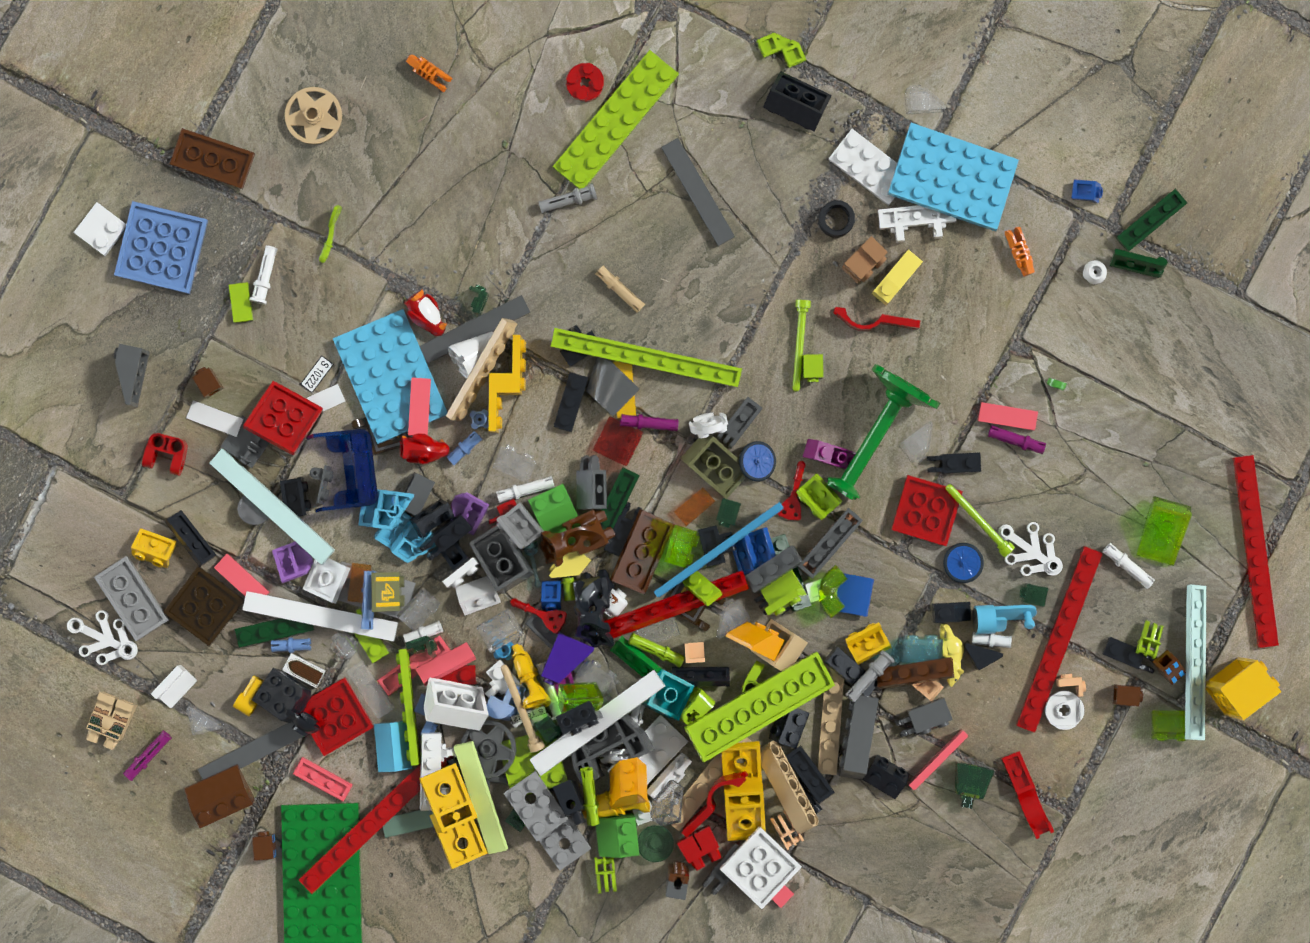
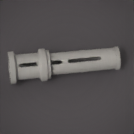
M591 183L588 187L574 188L571 193L538 202L541 212L544 213L570 204L577 203L581 205L584 201L598 199L594 185Z
M881 650L880 656L869 664V669L845 695L852 702H855L878 676L880 677L884 674L883 671L890 663L893 664L895 662L888 653Z

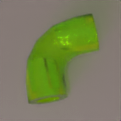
M834 565L821 579L818 588L819 602L830 619L845 607L838 598L837 591L840 585L848 579L837 565Z

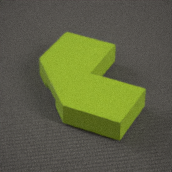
M776 33L756 40L763 58L782 52L788 68L806 62V57L799 42L787 39Z

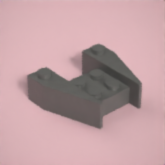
M611 696L603 697L602 700L606 705L611 700H613V698ZM628 714L572 753L573 768L581 785L580 769L592 767L594 781L605 776L596 758L622 744H625L631 758H640L655 750L647 733Z

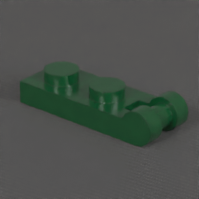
M1116 248L1110 260L1111 267L1155 278L1162 277L1168 263L1164 257L1156 259Z

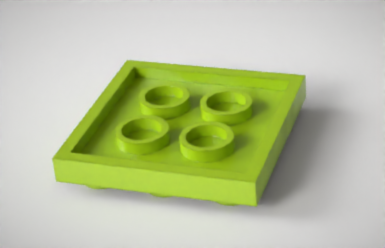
M554 728L535 732L536 736H539L545 745L543 749L537 752H530L528 735L515 738L516 756L511 767L505 772L509 788L534 771H537L530 759L557 740ZM510 740L502 741V745L512 750ZM502 760L503 766H505L509 760ZM563 761L540 776L548 789L568 781Z

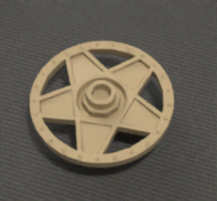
M308 87L296 92L288 101L285 109V122L290 133L299 141L307 144H321L330 140L338 132L342 122V109L336 97L329 91L319 87ZM307 92H320L325 95L314 101ZM298 99L300 110L289 115L292 104ZM333 102L338 112L337 120L328 113ZM292 126H304L306 139L298 135ZM321 128L332 130L327 136L317 139Z

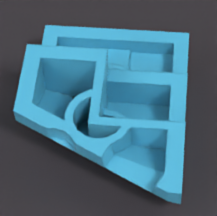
M363 488L358 525L392 530L414 498V494Z
M404 511L392 530L379 528L373 537L390 548L394 555L409 563L416 559L417 556L427 553L428 550L437 545L434 543L424 552L419 549L421 544L429 539L433 532L429 531L426 533V537L420 538L409 520L412 516Z

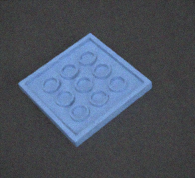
M132 201L114 276L190 294L208 220Z

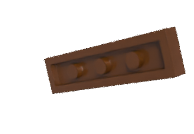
M948 657L890 666L883 671L884 674L877 677L879 689L954 678L953 659Z

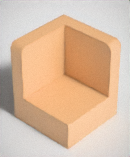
M704 642L684 643L686 663L705 662Z

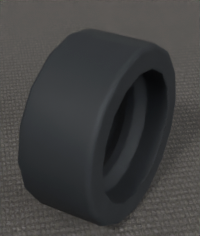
M833 200L822 207L818 216V223L826 235L832 238H840L851 231L855 223V213L848 203L841 200ZM840 208L846 212L848 222L843 229L833 230L827 225L825 218L830 209Z

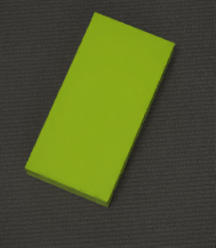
M249 283L230 284L229 292L233 323L253 321L251 301H249Z

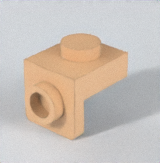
M1060 674L1061 678H1056V686L1058 687L1075 686L1076 696L1083 697V692H1086V684L1082 677H1072V674Z
M937 681L911 684L931 702L944 688Z

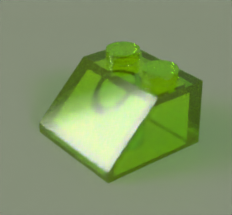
M675 525L664 562L683 568L691 565L694 557L691 554L692 547H697L700 537L696 535L697 531Z
M597 682L558 684V706L561 714L587 701H591L595 711L601 708L603 696Z

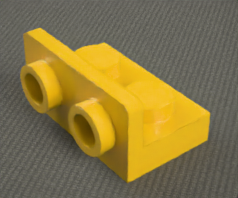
M140 528L131 546V553L139 561L145 560L151 562L156 567L168 568L169 559L177 543L175 540Z

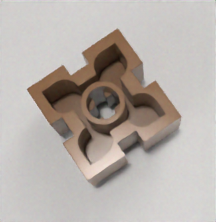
M871 236L844 263L842 269L857 284L860 281L864 283L874 273L872 269L874 267L878 269L887 260L885 255L888 252Z

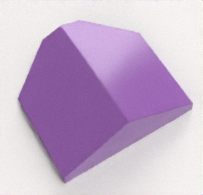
M467 492L455 495L451 503V510L455 517L460 513L473 528L469 533L474 535L487 512L489 504Z
M296 541L272 550L282 583L306 575L314 563L312 556Z

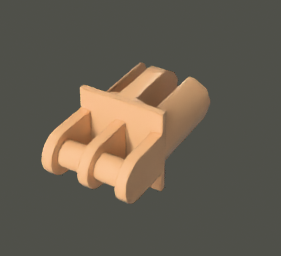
M784 810L783 812L788 822H790L791 828L787 827L781 814H778L777 817L785 829L783 833L775 819L772 817L770 820L785 847L789 850L790 846H796L797 842H803L804 839L798 832V836L792 837L791 833L796 830ZM789 835L791 840L785 842L784 837Z

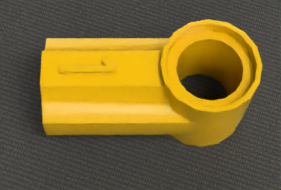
M254 675L244 692H241L237 697L233 707L250 717L258 705L252 699L264 680Z

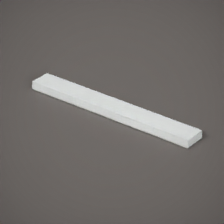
M249 591L246 592L243 606L244 611L389 641L395 640L398 622L373 617V630L361 629L362 615Z
M655 670L651 671L598 710L601 711L603 716L602 719L598 720L599 724L588 728L587 725L581 728V733L571 736V734L563 735L531 758V763L539 775L542 776L664 688V683Z

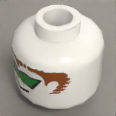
M619 588L611 590L610 608L605 609V613L610 617L612 615L618 616L628 604L625 599L627 595Z

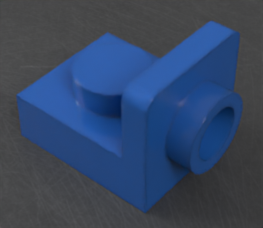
M1074 180L1071 199L1099 203V198H1102L1103 188L1097 181Z
M542 581V610H561V581Z

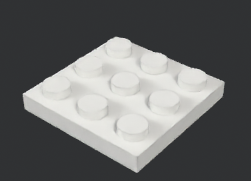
M759 826L720 867V870L763 909L802 866Z

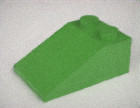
M564 484L528 500L544 531H550L551 533L564 532L567 529L562 524L578 517ZM579 523L572 525V529L581 527ZM569 537L568 544L575 543V538Z

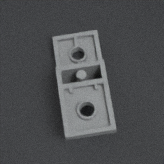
M534 771L503 793L536 841H540L559 870H562L591 849V846L578 827L575 826L571 817L564 815L559 801L554 798L537 771ZM531 792L536 795L534 803L526 801L525 796L527 793ZM562 838H567L570 841V846L566 849L561 848L559 845V841Z

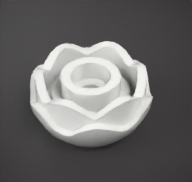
M1094 260L1084 266L1083 277L1090 284L1102 283L1105 280L1107 269L1102 262Z

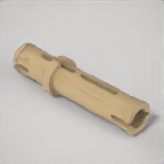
M604 265L595 273L596 276L608 285L607 288L609 290L612 289L636 313L643 308L645 303L619 281L620 278L618 276L615 277Z

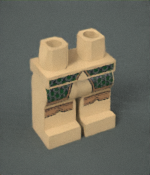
M99 692L97 703L86 727L89 730L86 740L98 743L100 735H104L107 738L103 746L111 750L115 749L118 742L123 740L137 705L106 692Z

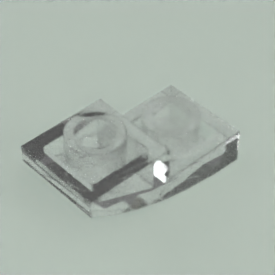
M674 617L636 630L637 635L655 643L680 635Z

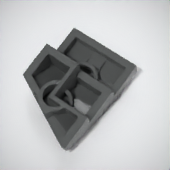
M597 357L586 392L614 417L640 389L609 359Z

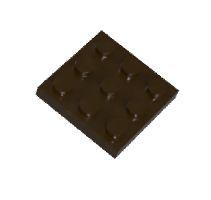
M198 566L163 612L210 647L245 600L202 567Z

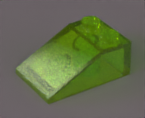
M1153 496L1136 556L1174 566L1192 516L1191 506Z

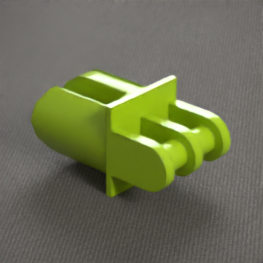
M1145 620L1141 638L1137 641L1136 653H1143L1144 656L1147 657L1148 655L1155 659L1161 645L1160 638L1164 626L1160 625L1158 627L1156 623L1150 626V621Z
M594 857L598 894L602 893L600 875H604L605 892H609L608 874L612 876L613 892H617L614 857H603V859ZM603 864L604 870H598V865ZM606 864H612V869H607Z

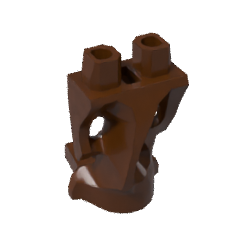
M591 510L563 523L562 526L567 529L564 532H541L542 541L539 547L545 556L546 564L554 562L555 566L559 567L563 563V556L569 553L577 552L580 556L608 544V540L614 537L615 533L611 527L602 529L600 523L607 520L604 510L597 512ZM575 523H579L581 525V527L572 529V525ZM569 537H574L576 540L572 546L568 544ZM588 540L590 546L585 547L583 542Z

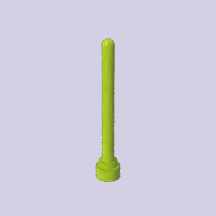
M796 300L795 308L799 312L792 386L795 392L800 390L806 312L811 308V301Z
M951 484L946 486L947 492L998 545V552L1003 557L1009 555L1015 546L1010 541L1003 540Z

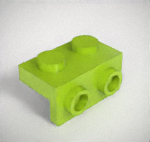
M818 473L796 491L799 499L811 508V512L815 517L821 520L843 502Z

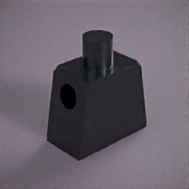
M570 779L554 786L553 789L564 815L572 817L575 826L585 823L586 820L582 812L586 810L583 806L584 801L576 781ZM575 801L576 805L571 809V803Z

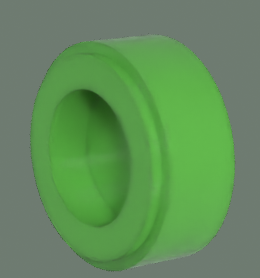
M1048 378L1047 385L1061 390H1065L1067 383Z

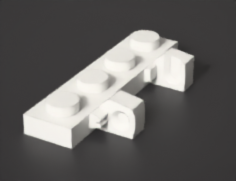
M920 205L878 210L880 230L890 229L891 233H895L896 243L905 241L904 230H908V227L928 225V228L933 227L934 239H941L943 237L942 228H946V223L956 222V218Z
M501 659L486 671L492 679L489 683L492 687L485 693L488 698L498 692L501 695L507 692L508 686L501 671V666L505 664ZM510 670L515 685H520L525 688V686L523 684H520L518 678ZM527 689L524 692L523 700L529 696ZM545 713L530 718V721L537 730L551 716ZM522 721L512 725L514 726V728H516L518 725L522 723Z
M440 732L421 733L420 778L440 770L444 757H456L454 747L446 748V744L441 743L442 734ZM420 783V810L432 811ZM443 783L440 786V792L444 795L449 793L450 787L444 786Z

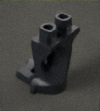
M605 569L598 570L596 577H593L588 572L581 573L580 579L573 582L575 592L574 611L578 616V627L575 631V637L585 639L594 648L601 645L612 647L614 646V639L609 633L611 627L608 623L604 622L603 613L605 609L610 608V593L615 585L610 580L609 573ZM591 606H595L594 612H589Z

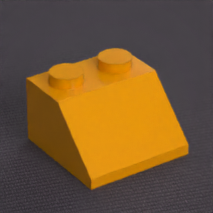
M745 622L728 632L725 636L775 661L785 641L778 637V632L770 628L768 631H765L766 626L758 622L755 625Z
M637 757L620 760L609 771L610 807L617 808L648 802L646 764Z

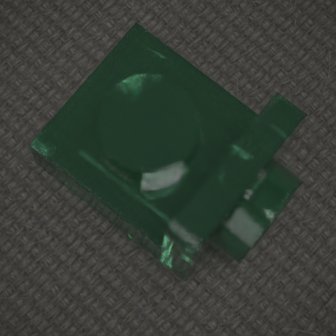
M476 284L475 287H469L471 292L478 294V297H474L471 307L473 308V313L481 316L489 294L485 292L486 288Z
M1025 583L1024 587L1021 586L1019 598H1022L1021 602L1045 607L1048 588Z
M427 635L405 642L407 650L411 653L420 654L425 652L427 648L428 654L431 657H436L437 644L434 639L432 640Z

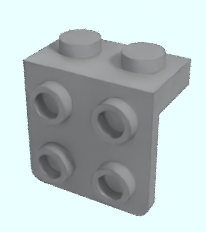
M521 502L508 513L496 519L498 528L510 536L509 541L515 548L523 549L528 547L541 536V532H544Z

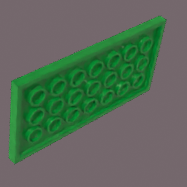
M359 802L281 805L284 943H363L360 849L313 894L299 881V878L360 821Z

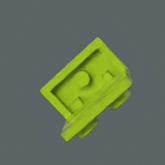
M793 570L761 590L769 604L765 608L768 616L774 614L778 616L784 613L786 607L798 604L802 601L801 598L807 595Z

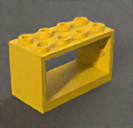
M1236 658L1205 682V690L1224 715L1240 720H1245L1281 693V690L1278 688L1280 686L1279 682L1273 676L1270 677L1268 675L1266 665L1261 660Z

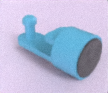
M1033 605L974 606L972 613L974 632L976 635L995 634L1006 629L1007 620L1025 619L1024 627L1032 629L1035 626L1032 618L1037 614L1036 607Z

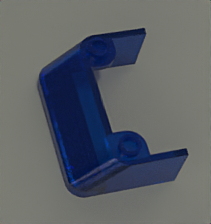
M355 429L316 433L306 437V440L325 439L329 451L333 453L342 452L347 490L339 491L334 495V506L315 509L316 513L359 508L376 503L378 491L371 436L368 431Z

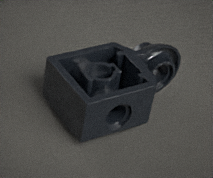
M273 667L252 700L279 720L294 723L292 729L304 737L321 729L316 724L318 720L304 712L307 703L311 699V690L286 672Z

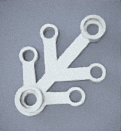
M1031 522L1027 525L1031 545L1014 534V530L1010 525H1002L998 528L997 534L1003 540L1009 539L1027 552L1021 554L1010 553L1007 555L1005 562L1008 565L1037 559L1043 563L1034 566L1023 565L1020 568L1022 575L1029 576L1032 573L1045 571L1048 575H1057L1062 571V561L1055 557L1053 546L1055 537L1053 534L1047 533L1043 536L1042 540L1046 544L1047 556L1041 553L1038 538L1039 525L1036 522ZM1032 524L1036 526L1034 532L1030 530V525ZM1004 529L1009 530L1010 533L1008 536H1005L1003 534ZM1048 535L1052 538L1050 543H1047L1045 540ZM1010 555L1014 557V561L1012 563L1008 562L1007 560L1008 556ZM1052 562L1056 563L1054 570L1050 568ZM1024 567H1029L1030 572L1028 574L1023 572Z
M104 610L96 613V619L101 625L103 634L84 625L80 618H72L68 621L67 629L71 633L82 632L100 641L89 646H81L79 648L81 656L87 657L92 652L109 646L117 649L108 654H99L96 657L99 665H105L110 660L119 657L130 660L137 655V645L133 641H129L125 631V624L121 619H116L113 622V627L118 631L121 642L113 638L107 620L109 615ZM100 613L105 614V618L103 620L99 618ZM118 621L122 622L121 628H118L116 626V623ZM75 622H78L80 625L78 629H75L73 626ZM127 646L131 648V653L129 654L125 651ZM84 647L88 649V653L86 655L82 652ZM101 656H105L106 661L104 663L100 662Z

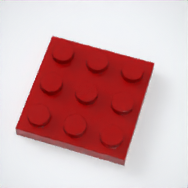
M272 381L244 423L243 428L294 456L321 415L323 408L281 384Z
M907 475L891 530L947 546L959 503L947 492L946 486Z
M346 677L312 696L304 709V712L318 720L316 724L321 729L311 735L323 756L328 755L374 728L371 719Z

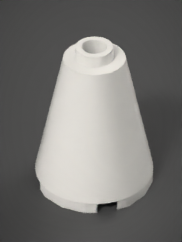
M491 331L453 344L448 348L453 363H457L460 368L458 370L464 378H468L494 332Z

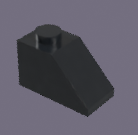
M970 602L932 603L933 623L971 621Z

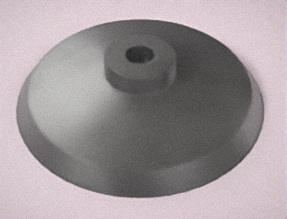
M245 495L240 499L237 510L244 522L258 525L269 519Z

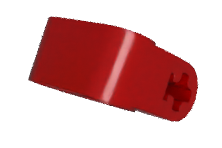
M160 433L152 434L145 448L142 467L152 469L155 465L158 451L173 455L170 474L180 476L186 460L187 443L180 438ZM158 437L163 439V444L160 447L155 445V440ZM176 442H180L182 445L179 452H175L173 449Z

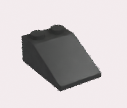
M119 344V347H116L114 351V359H116L115 364L125 404L138 408L150 352L142 348Z
M495 526L469 542L496 592L504 594L535 573L519 547L515 548L509 541L510 536L506 532L503 533L498 526Z

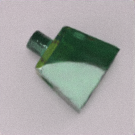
M956 761L955 793L963 795L962 807L972 809L974 798L984 799L994 774L993 769Z

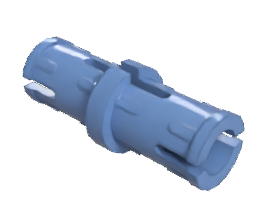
M473 431L463 442L460 441L458 446L446 457L453 465H456L466 454L469 455L471 453L470 450L483 439L476 431Z
M288 638V640H271V645H273L271 646V651H289V653L301 650L311 651V639Z

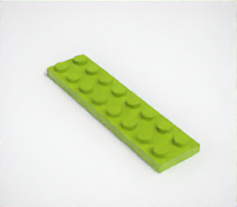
M649 50L557 160L553 168L578 189L587 187L676 80L679 73Z
M815 651L684 728L702 762H706L834 687L835 684L819 653Z

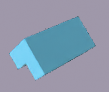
M396 721L374 724L378 772H396L412 769L411 761H407L406 750H409V742H405L404 737L407 723Z

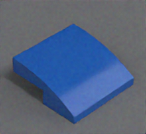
M767 527L749 533L732 545L736 546L733 555L738 571L743 570L744 575L749 574L776 556Z
M833 572L827 609L867 617L874 579Z

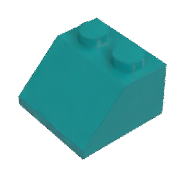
M661 669L657 675L665 687L644 701L642 705L669 719L679 721L694 685Z

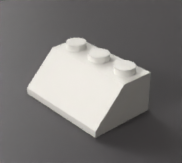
M430 677L424 702L426 721L480 731L488 717L483 687Z

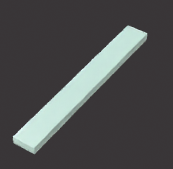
M221 449L211 460L210 464L321 565L335 551L333 547L228 452Z
M1187 585L1185 739L1205 740L1206 586Z

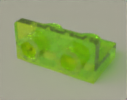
M1152 710L1153 732L1151 739H1157L1158 741H1167L1168 739H1176L1177 741L1188 740L1185 739V711Z

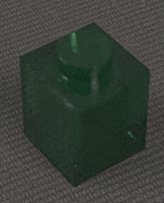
M722 498L716 521H719L718 525L730 528V525L735 526L741 503Z

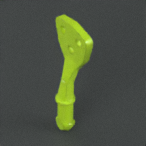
M340 205L334 207L329 221V235L326 242H324V247L319 257L321 263L326 262L333 247L335 223L342 210Z

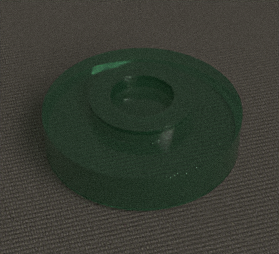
M650 825L644 828L638 836L639 853L650 862H661L667 859L674 847L672 834L661 825Z

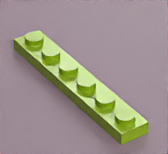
M405 648L399 649V653L396 654V662L401 668V673H398V681L403 686V692H400L401 704L404 703L405 711H402L403 723H407L404 737L405 742H409V750H406L407 761H411L412 766L419 765L421 761L414 711L409 650Z

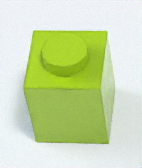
M823 354L803 355V379H807V382H819V379L824 377Z

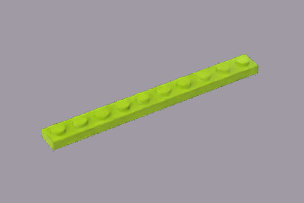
M554 328L550 346L733 387H738L742 368Z

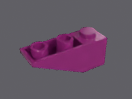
M807 439L803 457L846 470L856 452L819 440Z

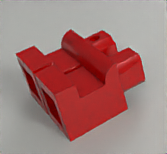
M709 824L695 831L694 836L691 833L687 838L684 837L677 841V845L687 862L691 863L696 871L706 866L701 858L702 856L708 854L712 862L721 858L718 849L719 844ZM694 836L696 837L701 849L699 848Z

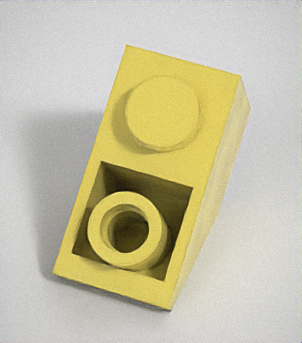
M577 552L569 553L563 556L561 566L556 567L553 564L550 567L549 571L551 573L549 576L557 578L580 575L591 562V559L584 554L579 556Z

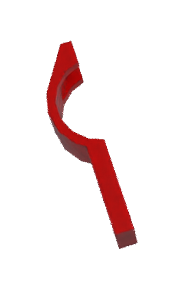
M835 307L833 311L849 327L858 331H869L879 324L918 330L921 320L882 314L875 323L865 326L853 322L847 315L846 308Z
M1020 751L1001 758L1017 794L1024 816L1035 838L1039 839V835L1048 831L1050 834L1054 833L1051 822L1041 806L1035 785Z
M741 771L717 779L710 788L707 804L684 826L681 833L687 838L714 812L716 804L713 792L718 787L723 785L740 787L746 781L748 773Z

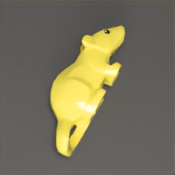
M943 623L940 625V654L944 658L951 657L953 659L954 678L947 679L949 686L952 687L958 681L961 674L964 673V670L961 668L964 646L961 640L953 635L950 626Z

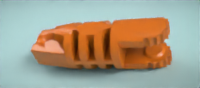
M411 54L406 60L413 67L412 71L442 92H445L447 88L436 79L441 77L447 82H451L453 79L422 56L418 58Z
M1016 227L1014 234L1010 230L1005 231L1009 247L1012 249V255L1022 275L1033 274L1035 272L1032 264L1033 259L1030 256L1021 227Z

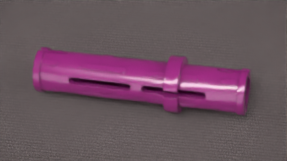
M621 414L620 426L637 427L640 430L642 428L678 431V419L646 417L642 414H638V416Z
M991 425L987 436L1021 447L1022 450L1026 451L1027 449L1043 455L1046 447L1045 442L1034 440L1028 435L1023 436L1000 429Z
M163 730L139 757L136 756L134 758V762L123 772L124 776L133 781L142 769L148 767L147 764L172 737ZM160 742V744L151 752V754H149V752ZM146 757V759L135 769V767Z

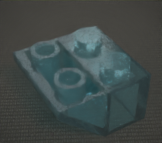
M905 635V639H900V662L910 663L941 659L943 639H939L938 635H924L922 639H918L916 635Z

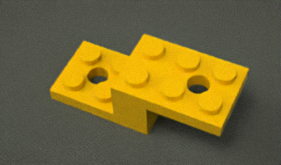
M513 335L512 373H489L490 433H499V429H502V418L499 416V410L503 408V400L499 395H522V391H526V380L522 378V372H526V360L522 359V353H526V341L521 335Z
M760 741L736 743L721 752L723 776L741 771H746L748 776L740 787L723 785L728 841L747 840L759 826L766 832ZM740 758L746 759L744 763L736 762ZM742 820H750L748 824L741 823Z
M456 763L419 778L433 812L429 816L451 869L488 854L474 821L475 818H478ZM443 783L448 784L450 787V791L446 795L440 792V786ZM460 838H465L467 841V846L464 849H460L457 845Z

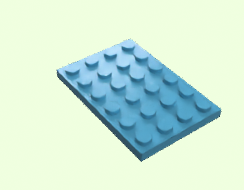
M910 123L887 195L996 232L1019 159Z
M404 309L333 338L377 444L408 432L411 378L431 379L429 423L446 416L448 412Z

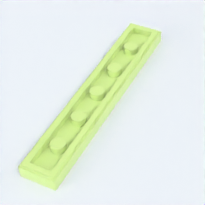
M474 742L457 744L454 746V750L471 802L478 817L477 820L488 854L506 851L508 846Z

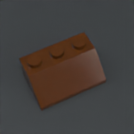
M238 764L185 788L191 812L199 828H203L253 805L254 795Z

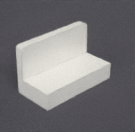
M488 576L455 588L464 615L501 603L500 597Z
M178 665L151 695L156 699L160 698L169 708H172L197 682V679L182 665Z

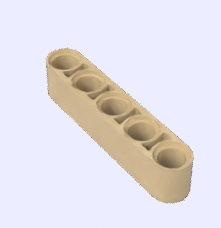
M771 741L760 747L761 766L795 830L798 833H804L817 826L819 822L818 817L780 745L776 741Z

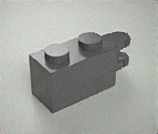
M584 455L581 457L580 471H576L577 509H607L606 470H600V460L596 455L590 457Z
M941 697L907 710L908 716L895 721L896 726H900L909 721L911 722L912 728L902 730L899 733L903 737L914 732L920 733V735L931 732L930 728L938 726V728L949 725L948 721L953 719L945 698Z

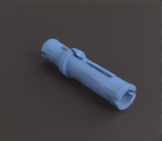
M364 571L363 588H361V592H363L361 629L373 630L374 612H372L371 573L376 571Z

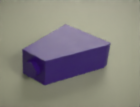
M558 633L540 676L544 678L543 682L552 686L554 683L559 684L594 651V647Z

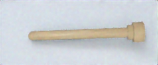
M502 665V674L529 737V750L531 753L543 749L545 745L542 739L535 734L508 666Z

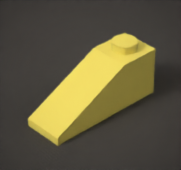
M907 250L872 294L883 304L887 305L923 261L910 250Z

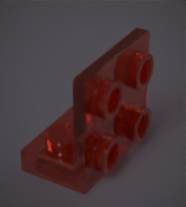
M609 417L593 451L627 467L644 432L633 427L620 426L619 420Z

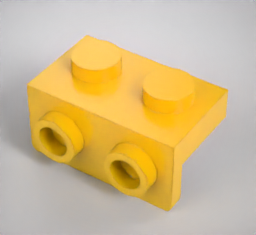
M879 622L869 624L864 630L851 633L845 639L847 647L858 665L880 654L881 650L886 651L892 648Z

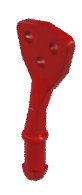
M804 461L797 463L792 493L782 503L784 508L778 513L779 516L788 520L801 519V505L796 491L801 481H803V472L806 467Z
M517 598L510 600L512 607L540 617L545 626L554 634H558L565 624L567 617L565 611L551 610L544 612L535 609L529 603L526 604L519 601Z

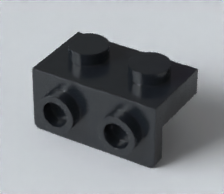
M303 477L280 481L283 503L298 517L308 516L309 511H311V502L306 497V492L309 491L307 480L304 481Z
M587 701L556 716L563 735L571 734V736L581 733V728L587 725L588 728L599 724L598 720L603 718L601 711H595L591 701Z
M796 708L777 719L771 727L769 739L796 749L810 713Z
M877 754L862 780L896 800L907 784L910 774L904 768L896 766L887 758Z

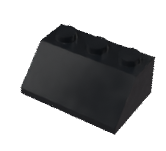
M780 71L770 89L763 108L784 117L788 121L799 124L807 130L815 132L832 95Z

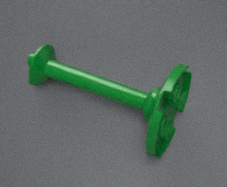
M874 364L872 371L886 387V396L889 400L842 477L827 478L828 486L851 500L860 499V495L854 485L901 408L918 405L938 409L941 404L937 400H930V395L896 374L894 375L884 370L885 368L878 364Z

